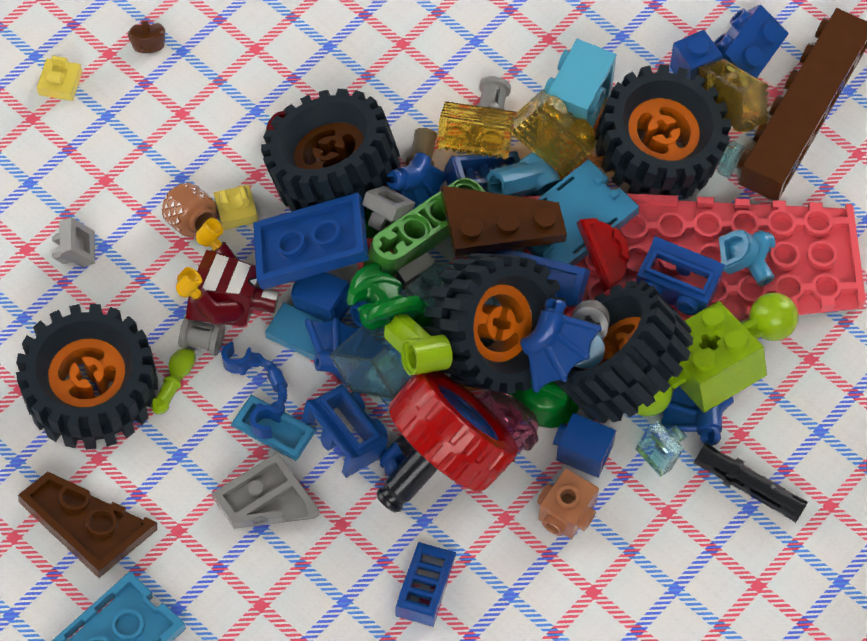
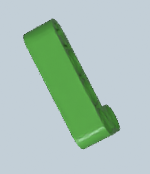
M468 178L458 179L448 185V187L486 192L477 182ZM441 191L377 233L368 249L369 260L364 261V266L378 263L382 266V272L394 276L397 274L398 269L427 253L450 237Z

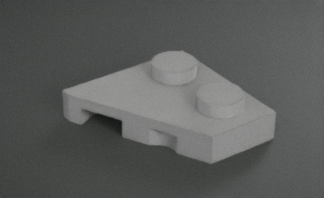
M278 452L212 493L213 500L234 529L314 519L320 515L318 507Z

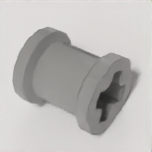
M484 77L479 83L481 97L480 102L475 106L474 114L482 122L489 124L501 123L506 118L504 104L506 97L511 92V85L507 80L500 77Z
M184 318L180 328L178 345L181 348L192 346L209 350L210 355L217 356L223 343L225 324L213 325Z

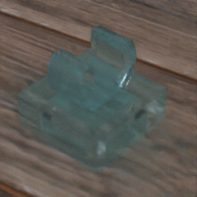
M657 421L648 426L635 450L661 477L673 468L684 450L680 442L685 440L687 436L677 425L667 430L660 421Z

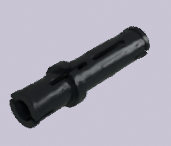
M707 442L703 445L693 464L722 479L725 486L730 488L732 485L771 509L783 514L794 523L798 521L808 501L745 466V461L737 458L735 460L718 451Z

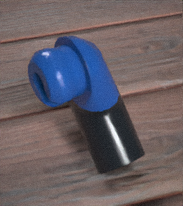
M402 434L381 454L380 467L384 468L385 474L388 476L414 450L413 446Z

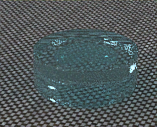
M735 141L728 143L717 168L719 175L731 179L742 156L744 145Z

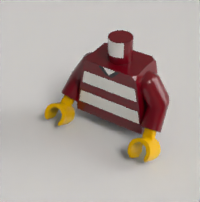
M211 217L197 231L196 240L204 247L210 246L212 250L205 251L197 271L191 267H185L177 276V293L182 297H188L185 319L209 322L214 325L225 324L244 327L248 325L253 309L275 313L279 292L269 289L262 290L259 287L256 279V266L239 260L226 242L221 243L218 238L223 234V227L217 219Z

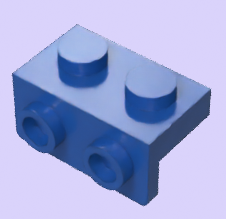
M761 4L749 10L745 8L739 10L731 18L729 23L732 26L728 32L723 33L714 42L723 55L721 62L745 85L754 83L789 34Z

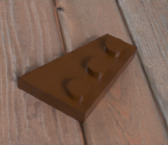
M448 186L441 187V197L455 257L566 241L567 232L559 202Z
M46 472L18 495L19 503L98 578L103 576L157 531V522L147 517H144V519L126 512L125 507L115 502L109 504L91 496L89 490L50 472Z

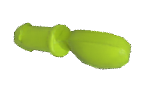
M182 348L170 357L168 363L170 376H166L163 379L161 389L156 398L152 400L151 408L153 413L162 415L168 411L169 404L176 391L181 388L180 381L191 371L195 364L196 356L194 350Z

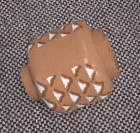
M182 183L171 189L163 200L161 209L165 221L181 235L187 237H195L197 231L209 218L216 219L217 212L216 203L211 196L192 183Z

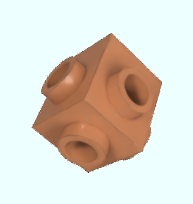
M565 468L555 484L548 483L537 500V503L540 505L538 520L542 521V525L552 534L562 536L563 534L573 539L579 529L585 531L594 519L596 510L593 507L597 502L599 488Z

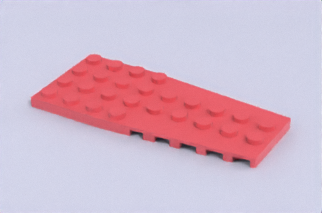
M627 194L640 207L639 213L619 229L628 243L630 260L627 263V269L623 278L614 286L620 284L624 289L627 282H636L637 274L655 236L721 262L719 237L735 230H744L751 235L757 231L771 233L776 242L775 247H770L771 251L767 253L765 258L775 278L767 285L759 286L748 268L732 274L723 271L721 282L710 306L720 301L738 321L748 320L753 303L760 296L767 293H781L789 297L795 303L798 315L862 309L866 297L854 207L852 204H846L845 208L823 207V202H809L808 207L786 206V201L773 200L772 205L750 204V199L735 198L734 203L714 202V197H697V201H678V196ZM522 196V197L532 198V199H538V198H540L541 196ZM524 247V253L533 255ZM589 254L574 265L590 270L582 301L595 300V297L601 293H604L606 296L610 294L611 288L604 291ZM657 259L655 265L651 267L653 270L702 290L708 278L693 272L689 276L680 275L676 271V265L661 259ZM670 305L684 321L694 316L686 315L677 310L675 306ZM566 308L564 315L572 317L575 308Z

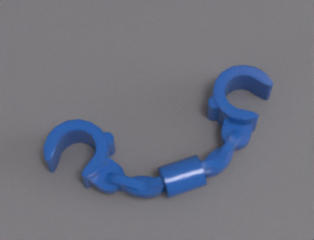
M230 342L223 347L221 352L223 367L226 371L245 375L250 367H264L268 372L267 377L274 392H278V401L273 402L271 405L259 403L256 406L257 408L250 414L253 434L262 439L272 438L271 427L260 425L258 422L268 418L281 423L280 417L285 412L284 403L288 396L286 389L288 384L281 369L277 368L272 361L263 358L260 353L251 352L250 347H248L242 359H230L235 352L234 343Z

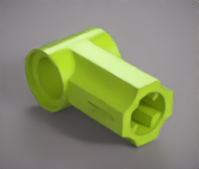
M408 314L394 315L393 320L385 325L384 338L401 353L402 365L407 374L416 375L450 368L452 364V348L449 340L443 334L430 336Z

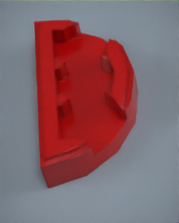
M597 218L581 219L576 224L604 291H607L619 283L626 272L627 263L630 260L628 243L616 227L613 228L605 222L598 221Z

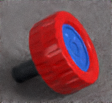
M440 371L413 375L390 402L389 414L395 426L413 446L414 450L386 480L385 486L377 490V498L390 511L400 512L403 509V505L417 494L437 470L465 488L473 491L486 490L517 456V444L498 417L474 394L461 384L452 381L448 375Z

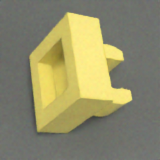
M52 55L51 59L46 58L37 85L38 94L40 96L73 101L82 75L81 64L68 62L67 58Z
M249 185L214 192V199L223 230L253 224V222L258 221Z

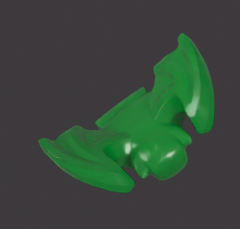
M371 263L366 265L354 275L347 292L346 302L349 306H353L361 301L368 302L357 309L360 322L365 328L369 330L383 328L393 320L394 315L408 314L422 328L431 326L432 317L424 316L425 305H430L418 295L407 297L400 295L401 282L393 276L382 272L380 264Z

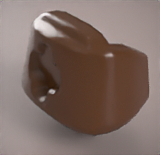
M143 21L142 25H134L129 29L128 38L136 52L154 53L164 47L165 28L162 24L155 23L149 25L148 21Z

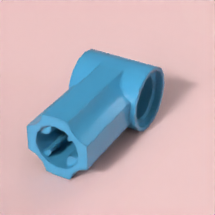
M543 150L527 155L519 163L492 169L486 176L488 192L518 197L530 194L542 196L561 181L547 153Z

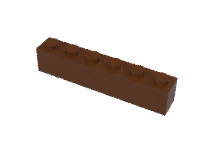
M839 8L835 9L829 20L823 18L815 34L818 40L815 45L809 43L806 46L800 59V63L803 64L799 71L793 69L784 87V89H787L784 97L779 95L776 97L769 111V115L772 116L768 124L765 122L760 124L753 138V141L756 142L752 151L745 149L737 165V168L742 170L738 184L772 201L781 198L867 49V21Z

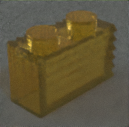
M725 59L699 68V75L706 79L703 88L708 91L714 86L720 93L716 104L726 103L728 112L724 119H731V126H733L735 131L749 132L756 126L767 123L769 118L766 116L769 113L767 111L769 105L766 103L769 99L766 96L769 92L766 90L769 86Z
M541 90L512 116L509 133L562 176H566L568 172L576 168L578 163H581L583 159L591 155L594 150L595 133L592 126L585 119L574 117L572 113L567 111L561 99L556 96L551 97L547 95L544 90Z
M445 101L439 119L437 148L439 150L445 148L446 151L452 149L453 152L459 150L460 153L466 151L468 154L473 152L475 156L479 153L482 156L487 154L489 157L494 155L497 159L502 156L505 160L509 157L513 142L516 112Z

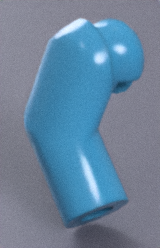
M757 231L753 236L759 244L758 255L747 268L757 284L764 286L775 278L765 258L767 253L771 251L770 247H775L776 242L771 233Z

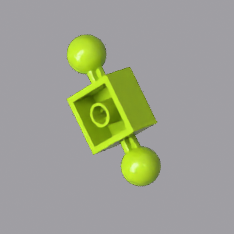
M767 293L760 296L753 303L749 319L743 323H740L720 301L685 320L692 330L689 334L693 337V345L687 347L691 352L688 361L680 362L679 365L683 370L678 377L672 376L669 379L668 383L671 385L665 393L659 390L653 396L656 401L650 406L646 407L644 404L638 406L637 414L650 417L663 412L671 402L672 390L678 386L705 413L767 376L764 346L757 339L763 338L768 341H780L790 336L798 324L799 316L795 303L784 294Z

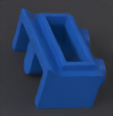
M655 236L637 274L636 283L639 285L641 281L647 282L670 305L675 306L677 310L686 315H695L710 306L721 282L725 264ZM657 259H661L676 265V271L680 275L689 276L693 272L708 278L702 290L653 270L651 267L655 265Z
M341 384L316 399L306 401L302 422L310 425L317 420L323 427L321 434L323 447L329 451L337 446L346 457L342 469V474L345 478L380 459L388 442L387 430L378 419L372 421L367 415L364 401L356 391L350 393L344 384ZM335 408H338L341 411V413L345 416L348 422L360 435V437L363 439L362 443H359L357 441V439L349 431L346 425L334 412Z

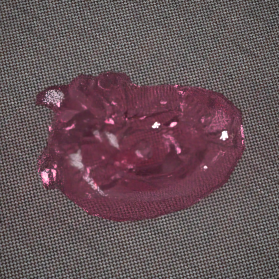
M487 391L478 398L498 417L511 433L517 444L518 453L522 450L530 451L539 440L537 435L538 421L528 407L515 397L501 392Z

